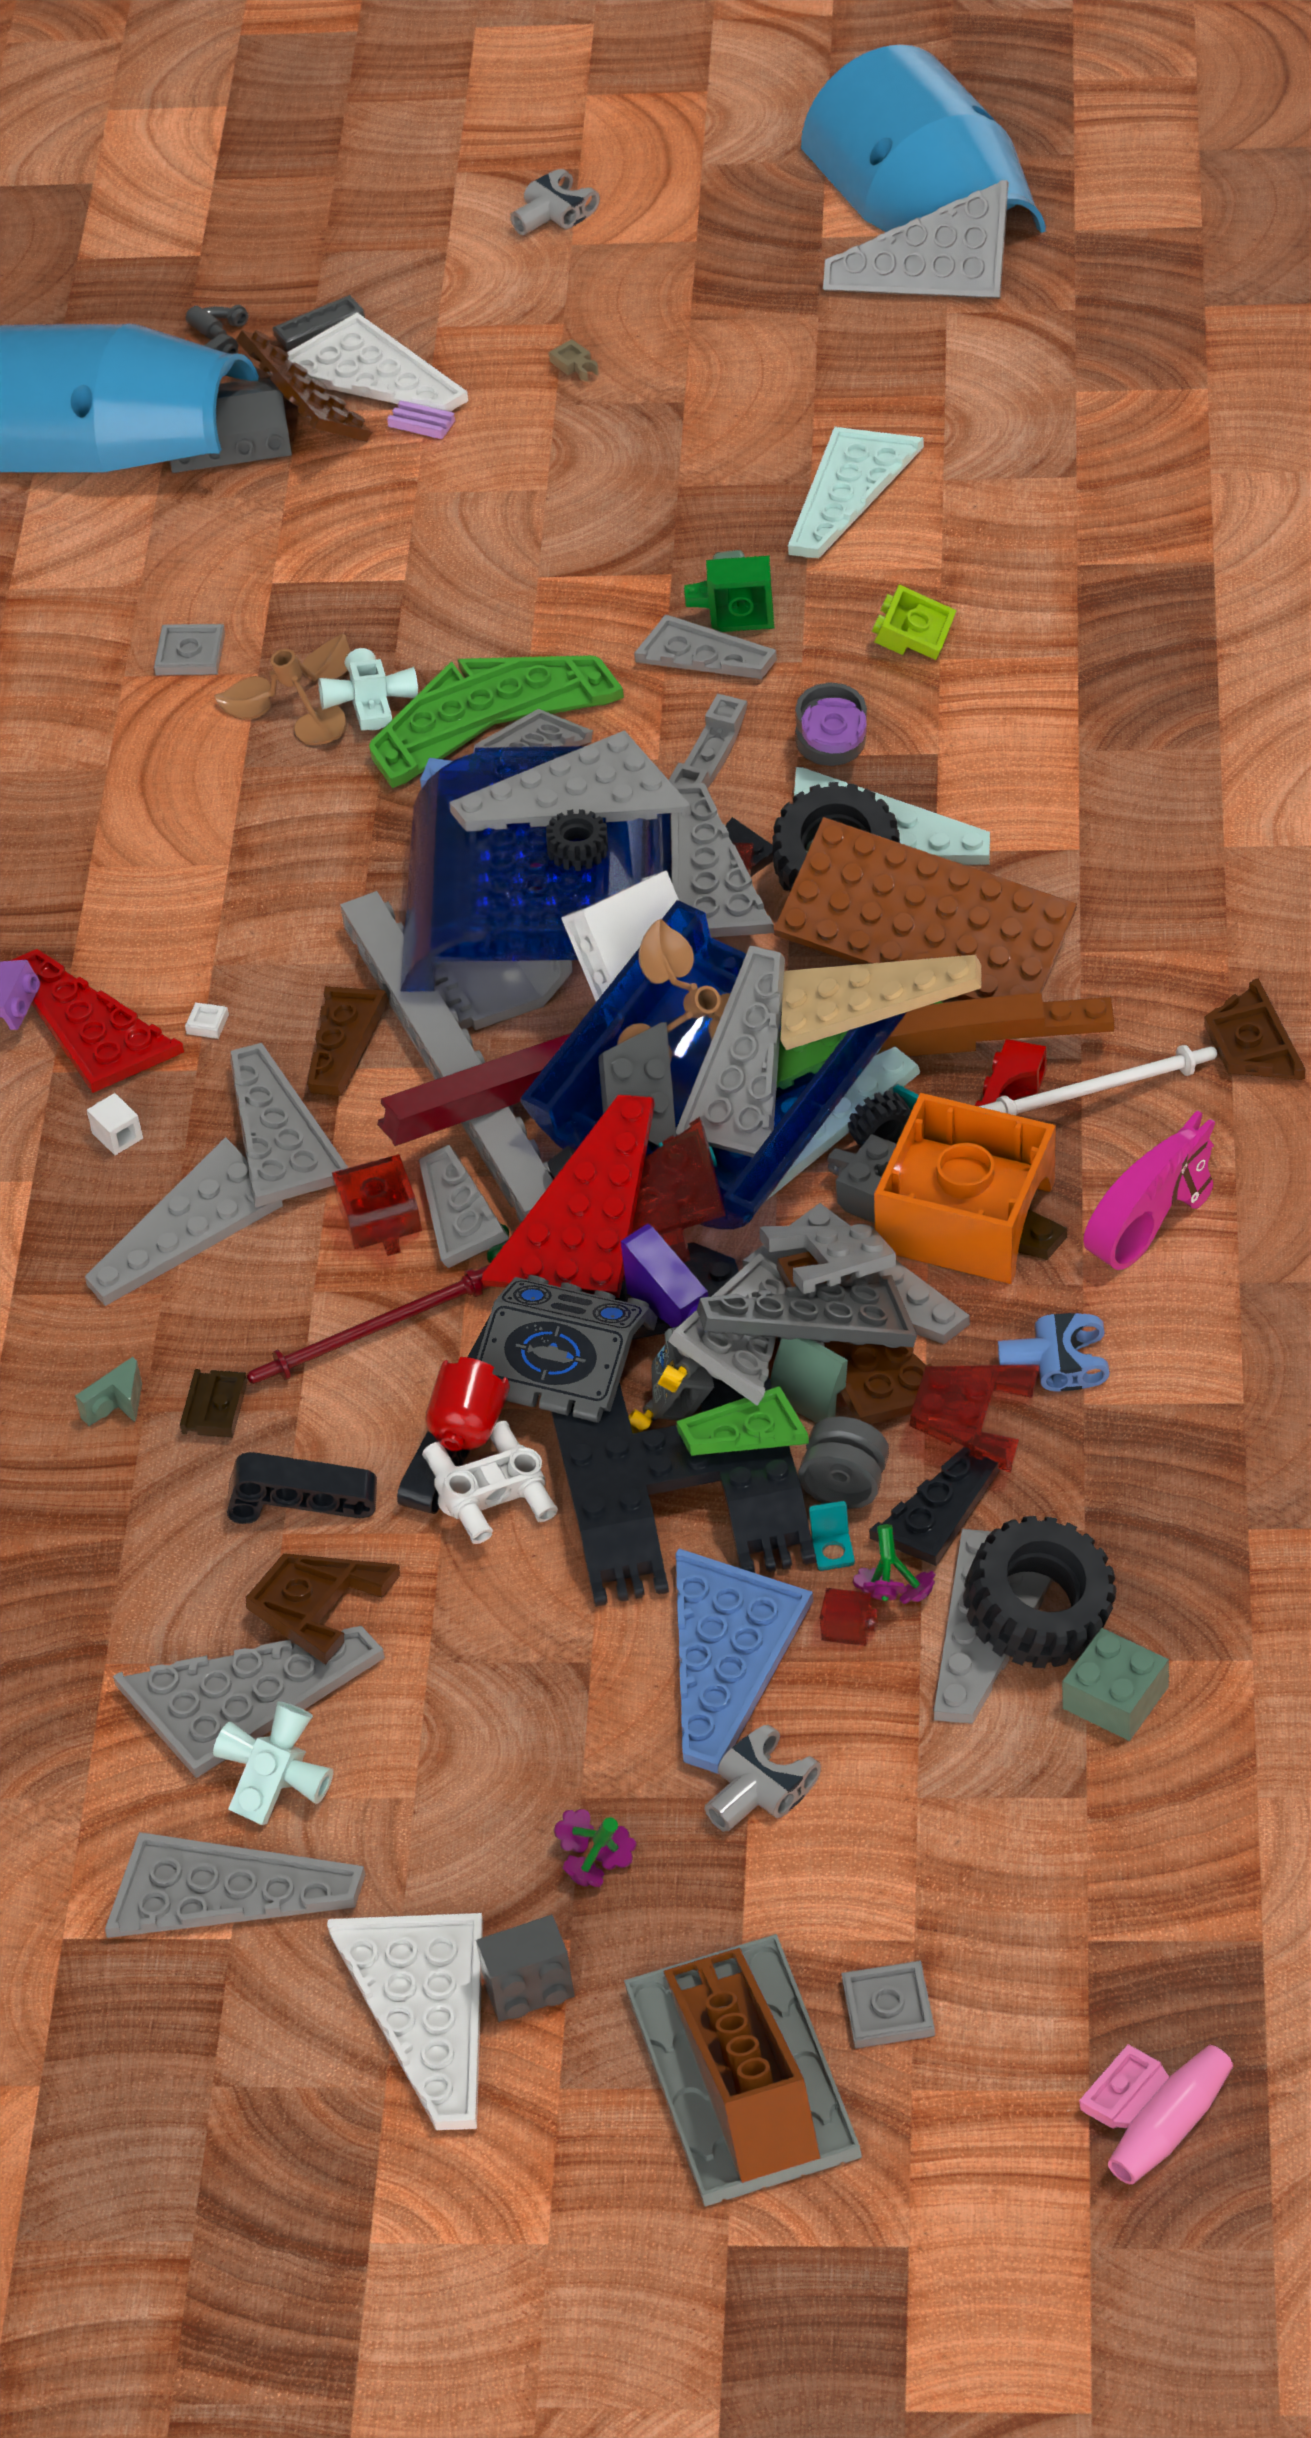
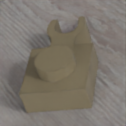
M573 339L549 352L550 362L567 375L577 372L579 378L586 382L588 381L587 372L599 375L598 364L591 360L590 352Z

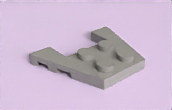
M856 1224L853 1226L760 1227V1241L769 1252L806 1248L819 1263L818 1265L793 1268V1282L803 1294L814 1292L815 1284L827 1281L828 1286L840 1284L841 1276L855 1272V1276L859 1278L896 1266V1253L873 1226Z

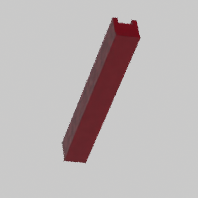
M605 1022L589 1026L381 1098V1105L385 1108L384 1118L378 1119L377 1125L393 1141L394 1146L415 1140L599 1075L598 1056L617 1046V1044L613 1043Z

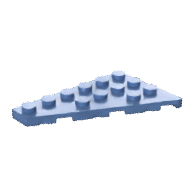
M678 1549L676 1552L683 1761L719 1774L718 1766L721 1759L736 1744L813 1603V1592Z

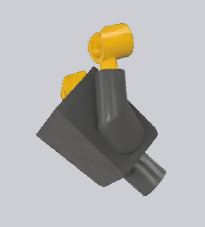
M677 1327L668 1329L665 1332L666 1344L652 1361L653 1398L643 1407L644 1414L634 1409L628 1416L633 1433L643 1432V1430L650 1426L652 1421L658 1418L681 1420L692 1416L714 1388L712 1376L707 1372V1369L690 1357L683 1356L675 1346L668 1342Z

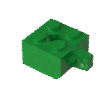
M769 555L706 560L707 580L684 585L686 607L710 609L711 628L716 631L732 632L774 628Z

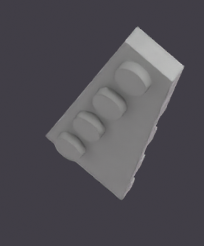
M537 709L475 744L472 757L484 761V764L489 767L501 768L591 743L593 731Z

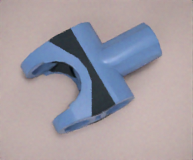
M1077 1313L1046 1315L1035 1322L1036 1338L998 1341L1000 1373L1039 1370L1041 1385L1046 1390L1070 1391L1090 1388L1104 1383L1109 1378V1365L1105 1359L1077 1351L1104 1337L1103 1321L1095 1315ZM1084 1327L1097 1328L1093 1331H1082ZM1092 1369H1100V1370H1101L1100 1372L1095 1373V1374H1087V1373H1086V1372H1088L1089 1370H1092Z

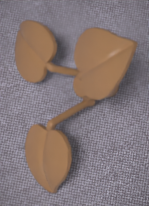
M342 633L309 654L303 663L300 662L291 649L278 650L272 655L270 660L274 669L269 673L271 684L263 677H249L234 684L228 690L216 694L215 699L227 714L238 719H254L270 709L271 701L269 697H273L276 694L277 680L287 687L295 686L309 714L301 716L295 723L294 731L296 737L300 742L307 745L330 743L341 737L345 732L347 725L346 716L338 705L324 710L320 705L314 710L300 684L302 674L313 682L319 678L341 679L349 672L345 667V659L351 652L347 638Z
M659 919L649 927L641 941L639 948L641 970L645 977L654 984H661L669 979L673 986L689 991L683 1001L686 1012L667 1025V1033L692 1017L701 1018L707 1015V1017L712 1019L708 1031L711 1039H713L730 994L719 995L717 990L711 986L698 988L696 983L689 984L677 979L686 976L690 972L694 962V954L688 941L680 933L669 927L662 919ZM640 1023L627 1027L620 1034L617 1045L651 1027ZM669 1046V1057L671 1062L672 1050Z

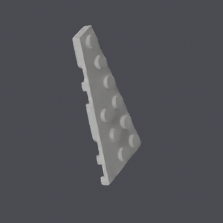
M705 784L673 785L690 804L691 815L682 817L681 812L671 813L672 884L694 938L774 933V924L764 909L760 895H757L752 885V879L735 845L732 844L725 824L721 822L717 808Z
M750 945L677 1126L676 1135L678 1137L699 1131L704 1145L769 1162L772 1161L785 957L780 952Z
M759 1253L713 1296L739 1294L745 1298H753L757 1296L758 1291L770 1290L773 1293L772 1295L785 1293L786 1286L776 1269L777 1265ZM697 1310L673 1331L668 1342L675 1346L683 1356L690 1357L707 1369V1372L712 1377L722 1380L758 1406L765 1393L764 1382L768 1378L769 1369H767L768 1362L773 1354L776 1336L761 1335L759 1337H751L739 1333L715 1334L710 1331H704Z
M962 1529L934 1706V1720L973 1724L993 1690L995 1679L1000 1671L1005 1669L1010 1660V1656L1003 1654L1001 1657L993 1652L994 1646L989 1641L984 1644L976 1635L979 1628L970 1625L966 1616L969 1609H966L963 1604L966 1576L981 1543L985 1542L987 1535L992 1531ZM1020 1572L1008 1577L1010 1587L1015 1595L1022 1602L1039 1610L1044 1602V1595L1052 1582H1055L1053 1579L1035 1572Z
M139 1832L106 1924L105 1932L107 1938L355 1908L364 1882L365 1870L364 1866Z

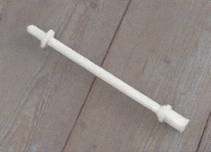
M1181 1045L1177 1047L1176 1056L1014 1101L1008 1096H1001L996 1099V1102L978 1107L1016 1116L1019 1113L1175 1070H1180L1185 1076H1189L1194 1073L1197 1064L1214 1060L1217 1057V1050L1214 1047H1206L1191 1051L1187 1045Z

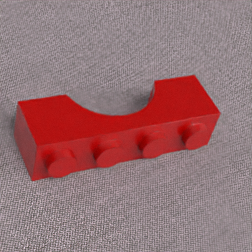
M1006 1039L1001 1052L997 1051L994 1055L992 1076H986L983 1099L982 1101L977 1100L975 1106L996 1102V1099L1001 1096H1008L1014 1101L1024 1096L1038 1094L1047 1071L1046 1046Z

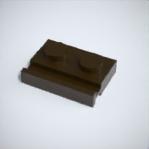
M195 1369L180 1422L181 1433L187 1434L188 1431H195L198 1435L233 1438L248 1383L246 1373L211 1370L210 1373H201L200 1369Z

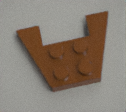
M283 1553L246 1596V1609L326 1665L344 1644V1632L318 1623L348 1587L382 1598L399 1578L400 1565Z

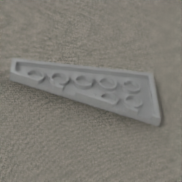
M258 1043L232 1050L230 1063L255 1208L350 1181V1169L264 1045Z
M225 1137L85 1275L86 1284L103 1305L107 1306L282 1207V1200L255 1208L247 1159Z
M819 1203L789 1226L850 1225ZM762 1245L742 1260L743 1268L759 1253L777 1265L778 1258L807 1252L808 1250L806 1248L769 1252ZM897 1260L895 1267L863 1277H856L855 1272L841 1276L840 1284L844 1287L852 1286L854 1279L865 1278L869 1284L879 1282L881 1276L892 1275L917 1335L945 1344L970 1325V1315Z

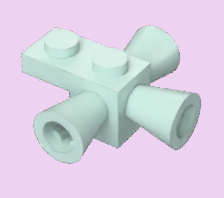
M365 648L351 651L345 659V667L350 673V680L318 679L322 709L324 710L352 700L361 730H379L392 720L387 696L415 698L418 695V683L414 667L386 676L381 659L376 660L374 653Z
M278 1701L271 1736L260 1737L256 1740L231 1721L222 1728L214 1745L213 1756L246 1764L228 1810L260 1825H265L268 1823L282 1788L293 1787L315 1804H318L324 1798L332 1782L333 1769L302 1762L306 1751L294 1746L312 1719L313 1715L292 1704Z

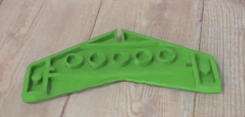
M591 655L457 659L458 667L465 678L451 661L371 740L369 744L370 754L373 762L391 788L407 783L422 773L429 758L443 759L494 724L519 720L537 709L553 714L607 705L624 698L623 688L603 661Z

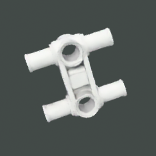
M507 1421L497 1422L490 1436L499 1454L462 1466H455L441 1442L430 1444L422 1453L423 1458L426 1459L436 1477L434 1482L435 1488L439 1493V1508L445 1514L461 1520L473 1544H479L488 1540L493 1532L481 1510L522 1497L528 1502L538 1522L550 1520L558 1511L557 1506L553 1503L544 1487L545 1476L541 1471L542 1460L540 1455L533 1449L518 1443Z

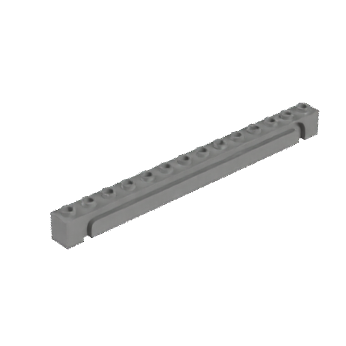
M377 891L340 904L344 929L353 944H357L359 954L380 989L386 990L390 1006L434 1079L436 1080L485 1063L482 1053L479 1050L474 1051L472 1048L473 1043L466 1028L461 1030L455 1009L447 1007L446 997L441 986L435 987L433 984L434 981L430 968L427 964H421L416 945L408 943L407 933L401 922L396 923L391 904L388 901L384 903ZM511 1105L461 1124L511 1208H515L517 1218L521 1223L555 1178L547 1162L543 1163L541 1161L540 1151L535 1140H528L527 1131L521 1117H514Z

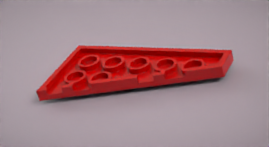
M35 949L10 960H27L34 973L38 976L40 987L31 1004L92 1093L184 1053L182 1042L175 1038L169 1039L162 1034L159 1027L154 1024L149 1026L138 1018L137 1013L101 990L99 992L89 987L88 981L80 976L75 978L65 971L63 965L40 950Z

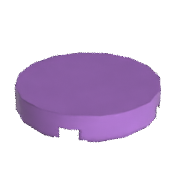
M825 698L819 700L817 705L812 708L810 705L802 717V735L808 745L818 751L830 754L844 753L856 748L863 741L867 732L865 713L857 709L855 703L846 699Z

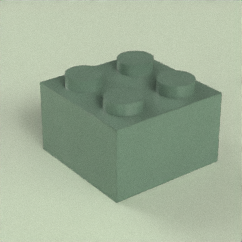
M1101 1628L1062 1681L1063 1709L1130 1741L1169 1687V1659Z

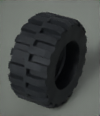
M829 782L828 787L821 788L820 784L809 787V793L805 794L801 791L793 797V805L786 803L781 809V817L775 821L773 827L774 835L772 836L775 874L779 876V883L783 890L791 891L807 855L805 848L814 839L823 817L900 843V834L897 829L895 815L889 812V806L883 799L876 801L874 792L869 789H864L862 792L858 790V785L847 783V787L839 786V782Z
M1026 1516L1022 1518L1021 1523L1012 1519L1003 1523L1001 1529H994L987 1535L985 1542L981 1543L966 1576L963 1604L966 1609H969L966 1616L970 1625L979 1628L976 1635L984 1644L989 1641L994 1646L993 1652L1001 1657L1003 1654H1006L1013 1658L1011 1662L1022 1666L1024 1661L1031 1662L1033 1668H1045L1049 1662L1052 1663L1053 1667L1066 1665L1069 1658L1071 1660L1080 1658L1100 1629L1104 1627L1116 1599V1587L1113 1584L1115 1580L1114 1570L1110 1565L1106 1566L1109 1558L1102 1548L1096 1549L1093 1546L1095 1540L1087 1533L1081 1535L1076 1531V1526L1068 1522L1066 1525L1057 1523V1518L1045 1516L1043 1521H1039L1036 1516ZM1020 1572L1043 1574L1053 1579L1063 1588L1069 1598L1071 1607L1059 1612H1045L1034 1609L1015 1595L1010 1587L1008 1577Z

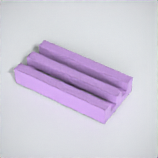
M402 400L399 401L398 408H394L392 411L393 415H389L387 418L388 427L438 439H443L455 422L453 412Z

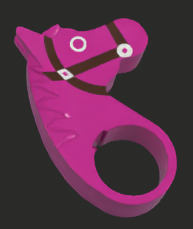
M1197 1110L1178 1133L1159 1143L1131 1165L1109 1188L1098 1203L1085 1229L1084 1247L1116 1270L1125 1269L1134 1264L1148 1249L1175 1200H1181L1193 1209L1202 1206L1210 1196L1213 1188L1208 1161L1212 1147H1214L1209 1138L1215 1126V1121L1209 1119L1200 1127L1202 1113Z

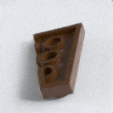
M325 986L323 994L325 1004L321 1006L320 1010L321 1025L315 1037L317 1047L316 1052L312 1054L307 1081L310 1093L342 1096L389 1001L386 990Z

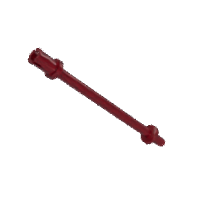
M489 1265L475 1271L473 1269L466 1270L459 1282L284 1356L277 1349L272 1353L274 1361L249 1371L247 1380L252 1384H256L277 1374H280L284 1380H288L291 1377V1368L464 1294L478 1297L483 1294V1290L492 1287L484 1286L481 1280L483 1272Z

